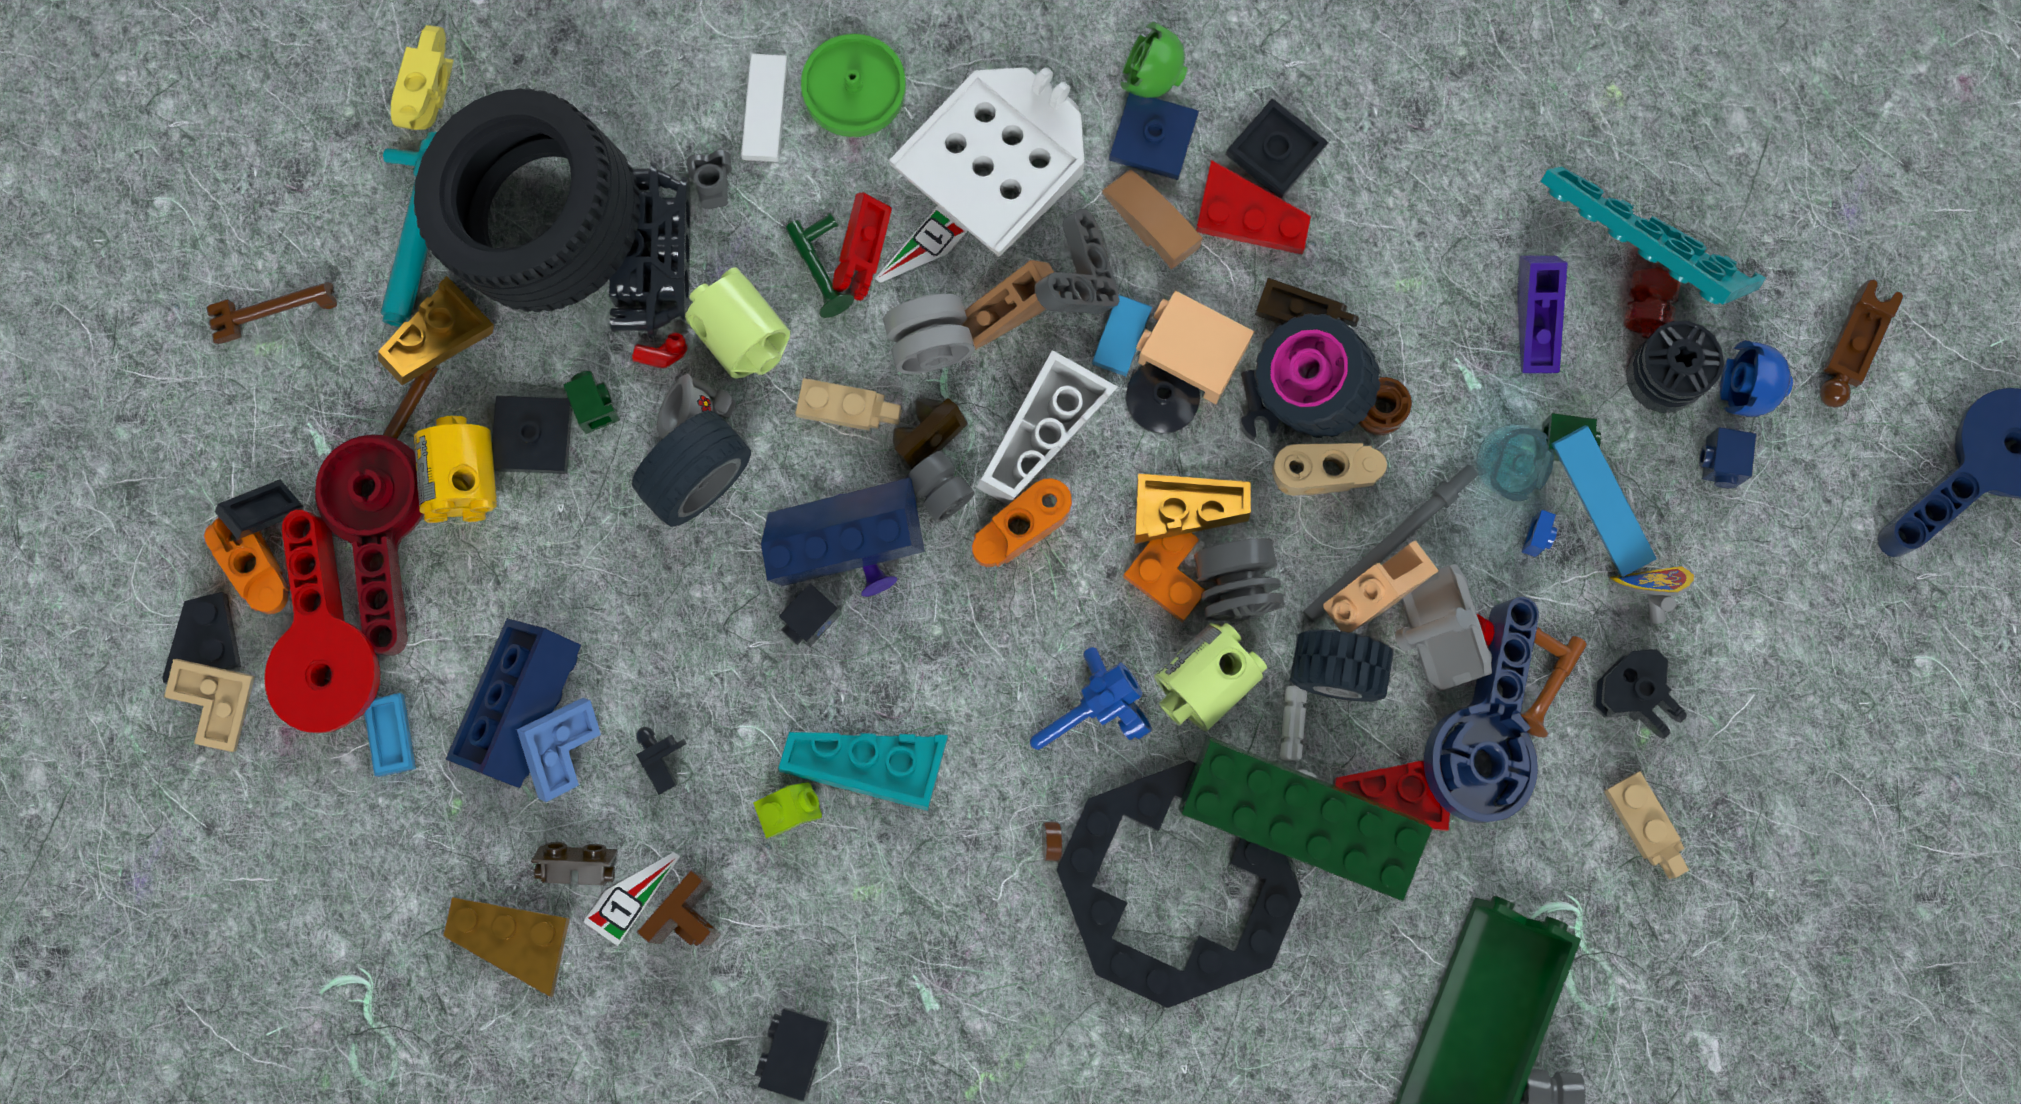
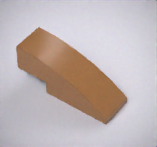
M1131 169L1102 190V194L1147 247L1151 245L1171 270L1200 248L1203 239L1200 234L1164 196Z

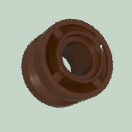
M1380 377V389L1377 392L1376 399L1386 401L1391 407V412L1381 413L1374 404L1367 413L1366 418L1359 422V425L1371 434L1388 435L1398 430L1407 419L1411 411L1412 400L1409 391L1401 382L1389 377Z

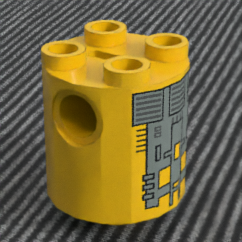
M444 416L436 419V426L419 430L414 434L420 512L424 514V521L440 523L447 521L448 517L460 516L463 517L465 522L485 520V512L492 511L497 507L491 430L484 426L467 424V418L463 416Z

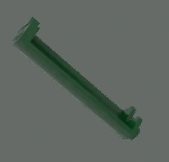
M1492 896L1491 901L1474 898L1394 1104H1519L1581 942V938L1567 932L1568 924L1548 916L1545 917L1544 922L1527 918L1513 911L1514 903L1498 896Z

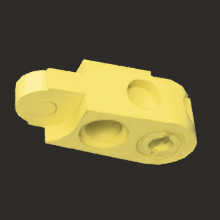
M426 25L422 29L417 48L406 47L391 100V120L395 127L425 130L434 124L438 109L443 107L454 60L444 58L446 36L442 27Z

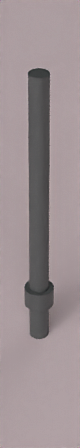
M1467 465L1449 482L1443 481L1432 491L1433 496L1310 604L1303 611L1305 617L1312 623L1325 612L1323 608L1325 602L1370 567L1381 563L1443 506L1448 508L1459 498L1458 493L1478 476L1477 471L1471 465Z

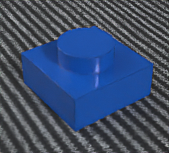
M1541 510L1532 518L1521 551L1522 553L1536 557L1545 548L1550 549L1557 534V528L1553 527L1556 514Z

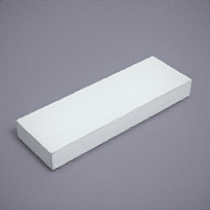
M751 54L741 152L743 160L779 162L788 66L787 56Z

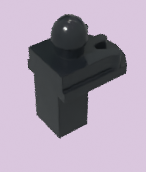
M641 727L636 733V739L644 750L637 753L636 756L658 795L677 785L663 757L687 743L685 739L676 742L673 735L657 742L654 736L656 734L651 728Z

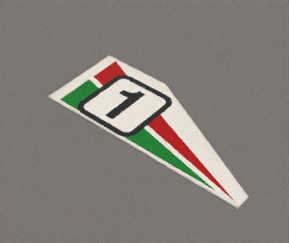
M937 206L875 279L882 283L947 255L968 230L941 207Z
M673 852L604 891L583 922L618 946L680 856Z

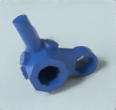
M1094 647L1086 649L1083 656L1092 675L1088 678L1091 682L1081 690L1084 696L1080 699L1081 704L1032 736L1030 739L1031 747L1035 750L1042 749L1088 717H1097L1103 726L1119 717L1118 725L1129 740L1135 737L1141 739L1150 733L1152 726L1149 720L1134 702L1142 697L1143 693L1130 670L1120 662L1107 671L1098 650Z

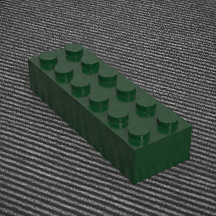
M1208 735L1205 738L1178 806L1181 814L1400 901H1404L1433 829L1424 820Z

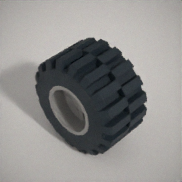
M1323 629L1301 632L1297 635L1290 682L1307 692L1335 699L1359 702H1373L1385 699L1387 697L1394 650L1377 639L1350 632Z

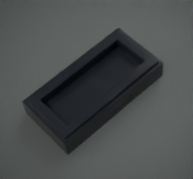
M279 479L219 503L215 513L239 540L282 522L290 512L302 510L304 506L283 481Z

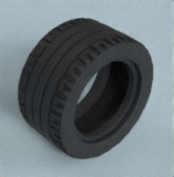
M518 88L498 91L474 100L455 113L439 129L423 154L414 187V212L417 216V227L420 228V235L425 240L427 248L431 250L434 257L440 260L443 266L462 280L505 307L508 306L515 310L521 309L525 312L553 311L584 300L590 294L599 290L620 268L632 247L639 226L640 192L636 186V176L633 174L632 167L627 163L628 160L625 155L573 104H570L563 98H558L553 93H547L542 90L535 91L530 88ZM546 157L567 158L571 173L570 190L565 206L555 222L543 234L528 243L511 248H493L488 233V216L493 198L502 183L514 171L531 161Z

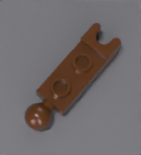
M1876 280L1866 281L1858 289L1849 308L1850 312L1823 369L1824 372L1834 376L1833 379L1824 382L1820 388V398L1825 405L1833 408L1845 405L1851 395V389L1848 384L1858 387L1863 383L1891 319L1895 317L1902 302L1903 294L1901 292H1896L1892 295L1891 299L1881 302L1875 295L1878 286Z

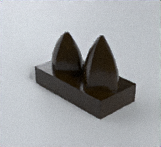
M949 398L943 402L934 399H916L915 409L920 424L916 428H894V450L908 470L911 471L921 461L941 451L968 425L958 405Z

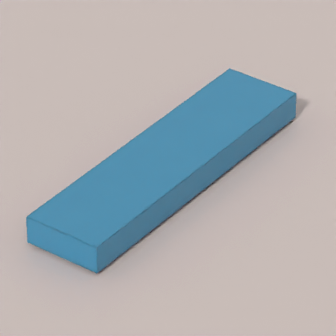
M1585 425L1551 443L1619 575L1624 577L1655 561L1657 558L1589 427Z

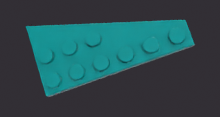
M1562 166L1547 169L1540 181L1550 188L1548 193L1552 197L1562 202L1569 201L1579 208L1578 213L1582 217L1592 222L1599 221L1608 227L1607 232L1613 238L1621 242L1629 241L1639 248L1637 252L1640 256L1653 263L1660 262L1669 268L1668 273L1671 277L1685 284L1691 283L1700 289V296L1710 303L1716 305L1721 303L1724 305L1758 291L1766 280V277L1757 272H1754L1752 277L1737 270V261L1726 255L1724 257L1717 254L1708 255L1705 253L1707 248L1702 242L1654 216H1651L1648 220L1633 214L1632 209L1634 205L1625 200L1619 201L1615 198L1606 199L1602 197L1604 191L1599 186Z

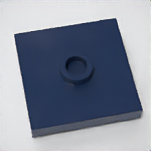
M1129 92L1109 161L1179 180L1199 110L1157 98L1140 97Z

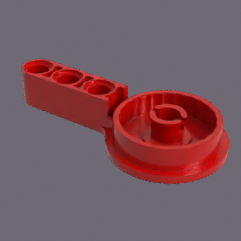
M294 510L282 522V536L294 617L291 627L279 638L268 657L264 677L265 690L272 709L286 724L304 732L328 733L349 725L362 716L370 707L379 689L380 665L377 655L366 636L355 626L345 622L332 531L321 517L304 510ZM310 523L308 534L303 536L305 526ZM313 559H315V568L311 573H309V564ZM320 595L321 603L314 610V601ZM331 669V680L325 685L324 676Z

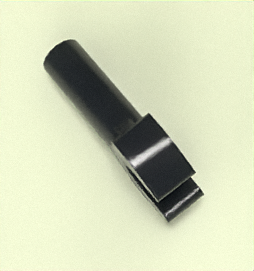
M1254 370L1242 372L1241 377L1249 411L1240 420L1241 430L1251 441H1254L1256 437L1254 422L1262 420L1266 423L1269 437H1273L1279 418L1263 406L1262 398L1256 389L1257 382L1254 377Z

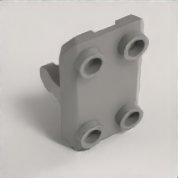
M1457 564L1438 569L1436 574L1401 599L1410 627H1404L1396 631L1397 645L1403 651L1417 648L1426 679L1431 684L1446 690L1492 673V655L1487 648L1468 589L1467 578Z

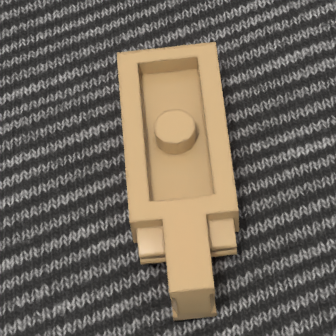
M803 378L795 414L799 418L869 431L870 428L878 429L879 422L899 425L902 410L901 405L884 402L885 395L876 393V391Z
M1641 771L1604 790L1605 795L1643 859L1647 858L1652 866L1660 863L1668 879L1677 878L1689 871L1679 853L1684 849L1680 841L1681 838Z

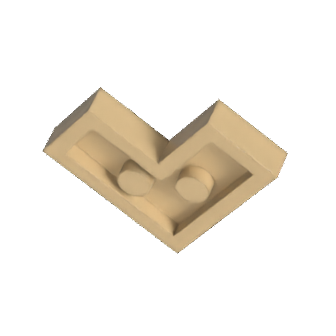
M174 659L164 698L203 706L194 744L235 752L237 751L255 676Z

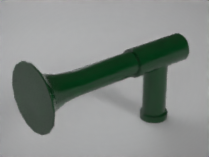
M831 212L806 229L803 228L798 220L790 222L785 228L821 291L824 305L820 309L819 314L823 318H830L843 313L854 302L853 295H843L832 287V282L811 243L829 230L839 226Z

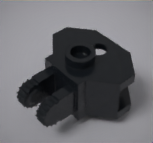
M1657 649L1631 651L1628 655L1620 657L1595 682L1593 707L1604 718L1629 716L1633 721L1639 719L1655 735L1665 739L1671 733L1670 729L1652 710L1658 705L1670 718L1678 723H1681L1687 717L1685 710L1669 695L1672 690L1666 685L1668 659Z

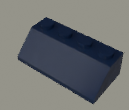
M905 478L769 512L761 540L767 581L786 586L925 552L912 479Z
M506 618L445 760L521 788L530 770L517 729L554 711V708L561 701L562 689L568 675L577 663V654L581 644L546 628Z

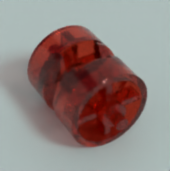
M1662 267L1635 271L1632 275L1629 297L1633 301L1628 302L1626 305L1623 325L1633 332L1642 334L1643 338H1649L1659 327L1674 321L1676 308L1672 304L1678 302L1682 282L1671 277L1668 271H1664Z

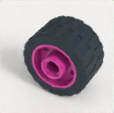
M1311 313L1297 318L1293 317L1287 320L1288 322L1275 328L1269 338H1266L1262 344L1263 347L1256 359V370H1254V377L1257 382L1256 389L1259 396L1262 397L1264 405L1290 428H1293L1300 434L1311 435L1314 438L1334 437L1355 428V425L1363 421L1371 407L1374 406L1377 400V392L1380 389L1379 365L1375 361L1376 357L1372 350L1345 322L1340 319H1334L1326 314L1314 315Z

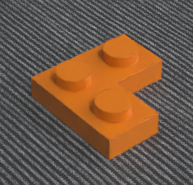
M1192 533L1152 540L1123 575V578L1182 623L1202 599L1201 594L1206 591L1178 570V567L1199 542V538Z

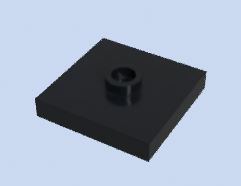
M1272 98L1230 145L1225 155L1282 199L1326 149L1329 142Z
M496 396L492 435L494 471L567 474L572 421V406L569 399Z

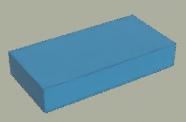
M1118 295L1120 301L1117 306L1112 308L1092 360V365L1127 377L1137 351L1136 347L1143 335L1152 307Z
M397 693L375 698L364 713L374 776L381 777L416 769L404 694Z

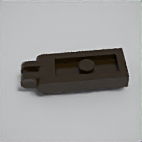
M1267 278L1255 312V316L1281 325L1293 317L1297 318L1311 313L1314 315H1330L1332 318L1340 319L1349 326H1357L1359 321L1358 316L1346 312L1347 305L1271 278Z

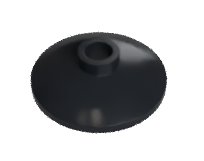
M1151 363L1143 366L1133 375L1126 391V405L1133 420L1145 430L1157 434L1174 433L1186 427L1195 417L1200 403L1199 388ZM1165 388L1169 390L1171 396L1168 399H1161L1157 395V391Z

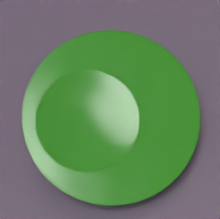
M844 34L825 41L812 52L802 71L801 90L809 114L821 127L840 136L862 137L882 130L896 118L905 100L906 79L900 59L887 44L877 38L864 34Z

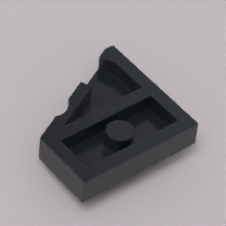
M218 592L184 601L163 673V683H168L174 659L225 670L241 667L228 595L226 593Z

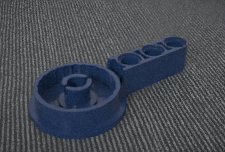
M2003 388L1994 390L1983 395L1969 406L1962 417L1955 437V453L1959 466L1949 471L1882 528L1877 539L1882 552L1887 556L1901 557L1923 546L1984 493L2002 497L2021 498V389ZM2014 439L2016 440V443L2010 446V452L2006 448L2005 443ZM1952 486L1959 492V497L1952 491ZM1925 508L1932 513L1933 520L1926 515ZM1898 530L1904 533L1907 543L1900 539Z

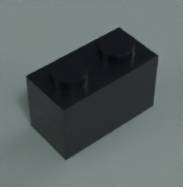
M783 1008L781 1015L774 1014L767 1037L773 1038L769 1054L762 1052L755 1071V1076L761 1078L758 1087L796 1100L806 1101L832 1022L788 1008Z

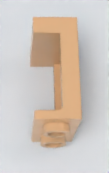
M1175 290L1169 301L1163 298L1153 317L1158 320L1153 331L1150 332L1146 329L1136 347L1140 351L1138 363L1145 366L1149 362L1205 391L1203 398L1217 404L1250 344L1254 331Z
M1415 540L1384 564L1377 563L1325 602L1323 608L1340 631L1352 633L1384 613L1436 574L1438 569Z

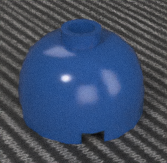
M1744 340L1734 347V349L1740 350L1735 359L1727 358L1720 382L1721 400L1728 401L1729 407H1724L1726 412L1747 417H1758L1774 411L1792 390L1793 378L1788 362L1780 351L1766 344Z

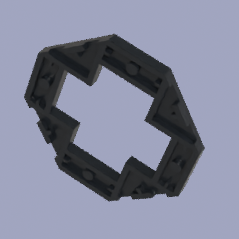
M1191 760L1088 798L1056 870L1095 975L1166 1008L1271 969L1302 897L1286 855L1240 838L1229 864L1263 879L1264 882L1234 951L1198 935L1183 971L1112 939L1128 902L1092 886L1123 816L1157 832L1160 830L1173 798L1182 799L1196 764Z

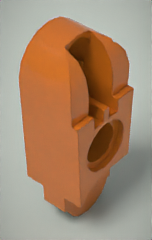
M1053 478L1042 479L1034 483L996 514L989 524L974 535L972 555L975 561L985 567L996 566L998 568L1004 563L1007 564L1062 526L1068 519L1072 506V497L1068 487L1061 481ZM1051 494L1055 496L1057 502L1054 507L1048 508L1043 505L1042 501ZM1022 519L1028 523L1030 528L1026 533L1017 535L1011 532L1008 526L1013 520Z
M218 517L206 528L204 533L205 542L212 555L241 598L247 601L251 609L259 610L265 614L280 612L288 602V591L290 590L282 577L283 572L261 531L237 541H231L233 533ZM255 557L256 565L254 569L245 573L244 566L246 562Z

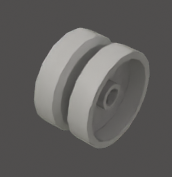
M954 294L923 296L895 306L885 314L883 322L887 337L890 341L897 342L891 349V353L898 372L920 374L936 371L957 364L973 354L975 346L970 329L962 326L967 317L960 296Z

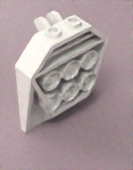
M1026 67L974 70L889 160V164L997 256L1004 253L1083 176L1084 149L1081 113L1077 104L1067 97L1070 92L1069 85L1061 82L1052 89L1050 81L1053 77V72L1048 68H1043L1036 75ZM982 114H989L994 119L985 123L980 122L976 118ZM1013 136L1019 138L1021 142L1017 145H1008L1004 142V139ZM955 144L965 148L960 153H951L947 150L948 147ZM1036 159H1043L1048 165L1044 168H1035L1031 165V162ZM980 167H987L991 169L992 173L988 176H979L974 171ZM1006 190H1015L1020 195L1016 199L1010 200L1004 198L1001 194Z

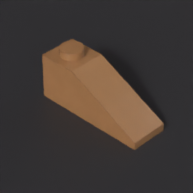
M1030 260L965 309L967 319L962 326L970 329L975 350L1045 310L1036 297L1035 285L1042 278L1054 273L1049 263Z

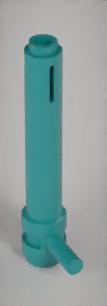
M437 132L427 133L426 139L421 140L419 152L386 148L383 152L384 162L415 166L413 175L416 177L423 154ZM415 182L380 312L383 315L382 321L396 327H400L404 322H408L411 319L429 250L425 240L420 235V228L417 227V216L414 212Z

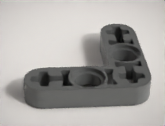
M1078 209L1063 220V231L1077 274L1051 273L1036 283L1035 293L1040 304L1049 311L1102 314L1118 305L1120 301L1119 290L1095 218L1087 210Z

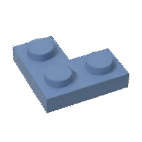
M581 698L517 729L539 800L548 802L579 786L569 750L601 735L591 700Z

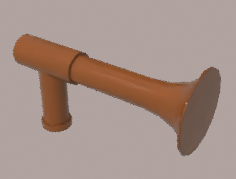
M1538 627L1534 643L1559 659L1536 701L1526 712L1520 715L1531 727L1527 733L1545 738L1548 736V732L1544 728L1543 723L1547 710L1566 677L1570 675L1587 643L1579 637L1572 636L1566 646Z

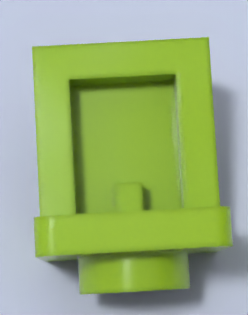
M809 782L786 786L753 802L766 839L778 836L801 824L822 818L818 796L813 791Z

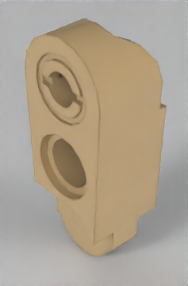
M1363 443L1293 444L1279 451L1272 465V474L1278 489L1287 495L1297 496L1349 491L1351 488L1373 486L1384 475L1387 469V461L1380 451L1373 449L1372 446H1363ZM1327 461L1336 463L1340 468V474L1336 476L1329 475L1325 472L1323 463ZM1289 465H1301L1302 472L1299 474L1292 472Z

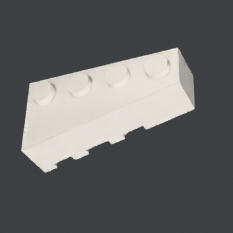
M1052 350L976 488L1009 505L1111 397L1118 386Z

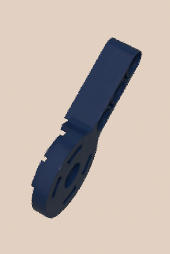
M1517 597L1499 603L1492 608L1489 621L1494 625L1495 632L1494 638L1488 647L1492 655V673L1477 679L1472 702L1467 707L1453 711L1443 717L1433 728L1426 742L1424 772L1428 786L1435 799L1446 811L1464 821L1488 823L1509 818L1524 807L1536 785L1538 774L1537 755L1533 742L1527 733L1531 727L1520 715L1539 619V611L1536 604L1527 597ZM1511 610H1512V611L1515 613V615H1516V619H1517V622H1516V623H1515V622L1513 621V619H1512ZM1504 646H1505V647L1508 649V651H1509V654H1510V658H1509V659L1506 657V655H1505V653H1504ZM1497 683H1499L1502 687V696L1499 694L1497 690ZM1457 723H1460V724H1458V725L1455 726L1454 730L1449 734V736H1448L1447 739L1445 740L1444 744H1442V742H1443V740L1445 739L1446 735L1453 729L1454 725L1457 724ZM1505 739H1509L1507 742L1511 750L1512 761L1510 760V752ZM1480 749L1484 750L1491 759L1492 770L1488 778L1481 776L1475 768V755ZM1505 783H1507L1508 786H1507L1505 792L1502 794V796H1501L1498 800H1496V804L1498 805V807H1496L1493 801H1494L1496 798H1498L1499 795L1503 792V790H1504V788H1505V786H1506Z

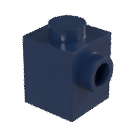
M1719 427L1709 434L1706 438V445L1702 446L1699 455V466L1703 467L1702 479L1714 481V485L1717 487L1730 489L1737 488L1738 485L1751 478L1756 433Z

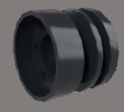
M1690 321L1669 322L1659 327L1630 357L1626 369L1627 386L1634 398L1645 408L1658 413H1677L1691 406L1718 381L1724 365L1722 348L1715 335L1702 325Z

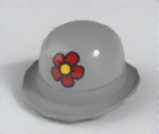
M689 374L681 376L663 400L656 425L661 439L692 416L704 411H713L710 397L703 390L693 386L692 377Z

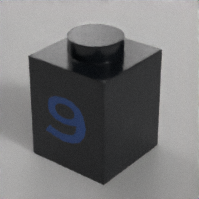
M809 583L779 615L780 620L785 625L781 631L797 646L803 641L810 648L841 614L839 609Z

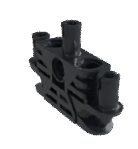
M652 161L650 162V168L633 169V174L637 179L636 186L640 192L639 199L641 200L639 226L633 244L639 245L638 249L625 257L620 268L609 279V297L615 307H622V301H625L628 307H635L636 301H639L641 307H646L634 309L611 308L610 316H613V318H610L611 331H647L649 338L657 334L658 328L669 324L671 320L681 316L683 322L686 321L685 314L689 309L691 227L689 179L683 176L678 181L672 175L659 170L658 164ZM662 187L676 191V196L663 197ZM645 241H651V257ZM649 274H651V289H650V292H649ZM663 301L677 302L676 306L668 310H661Z

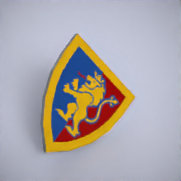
M1683 566L1632 573L1624 577L1620 575L1608 577L1611 583L1620 588L1648 594L1650 623L1655 624L1665 622V611L1670 612L1675 608L1676 601L1671 596H1679L1694 585V575Z

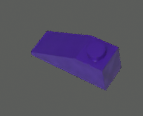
M1519 256L1517 300L1522 373H1560L1568 263L1558 256Z

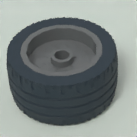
M704 411L687 419L668 433L640 463L634 473L631 484L640 499L659 519L670 527L680 526L709 508L734 484L748 465L751 458V450L724 419L713 411Z

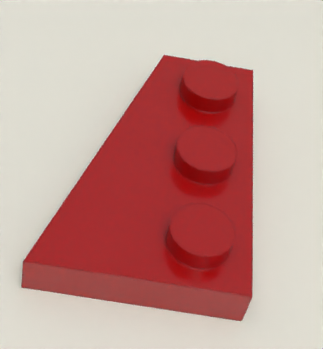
M1211 160L1196 231L1202 234L1302 255L1306 245L1311 216Z
M1424 760L1334 778L1333 785L1424 820L1433 828L1432 830L1449 831L1450 813L1439 804L1428 786L1424 772Z

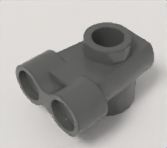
M717 150L710 155L694 154L687 158L688 175L695 181L701 207L703 209H712L726 206L728 204L727 174L732 170L729 152Z

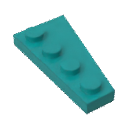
M789 732L778 770L780 773L928 811L948 741V735L926 737L915 736V734L876 736L875 733L840 735L839 733Z

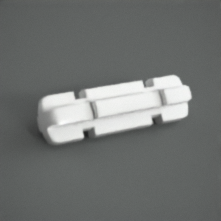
M1295 685L1288 686L1285 690L1284 702L1287 703V706H1285L1283 713L1281 738L1284 739V742L1281 744L1280 757L1286 761H1299L1302 758L1303 745L1300 744V740L1304 736L1306 709L1303 708V704L1307 700V691Z

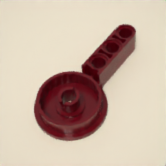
M363 435L344 442L325 458L316 478L315 499L319 514L327 527L343 540L352 543L362 633L369 640L375 653L394 656L405 649L408 641L398 548L401 540L419 524L424 514L420 512L415 451L403 442L389 436ZM374 480L375 489L366 499L362 495V487L367 481ZM382 553L384 558L382 567L372 572L370 568L371 559L376 554ZM385 590L388 594V602L383 608L377 609L374 599L379 592ZM390 628L393 634L392 640L387 646L381 647L378 641L379 635L384 629Z

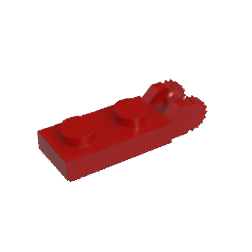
M864 192L855 195L839 258L841 263L835 269L834 279L832 280V287L839 292L846 291L852 281L850 294L857 301L864 300L870 290L869 287L871 286L873 274L877 272L892 212L890 206ZM854 270L859 271V272L856 274V276L853 278V280H851V278L853 277V274H854Z

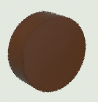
M1043 822L1042 850L1044 861H1059L1061 859L1062 834L1061 826L1058 822Z

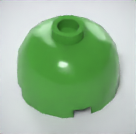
M1153 21L1146 26V28L1151 30L1147 37L1139 35L1123 68V73H1129L1127 82L1121 81L1120 83L1122 89L1144 98H1156L1166 94L1173 85L1180 86L1187 73V67L1183 65L1185 50L1182 42L1171 30Z

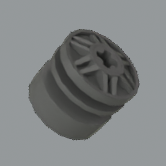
M1253 538L1211 546L1194 554L1198 580L1200 582L1217 584V586L1201 594L1204 602L1214 603L1204 608L1206 620L1244 621L1261 617L1265 613L1277 610L1285 605L1282 593H1269L1281 587L1279 578L1262 577L1261 575L1277 567L1271 539Z

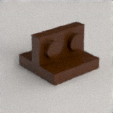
M691 870L641 926L637 933L648 943L662 944L674 930L691 946L693 944L696 946L699 944L711 946L721 933L696 912L693 907L713 886V883L704 875Z

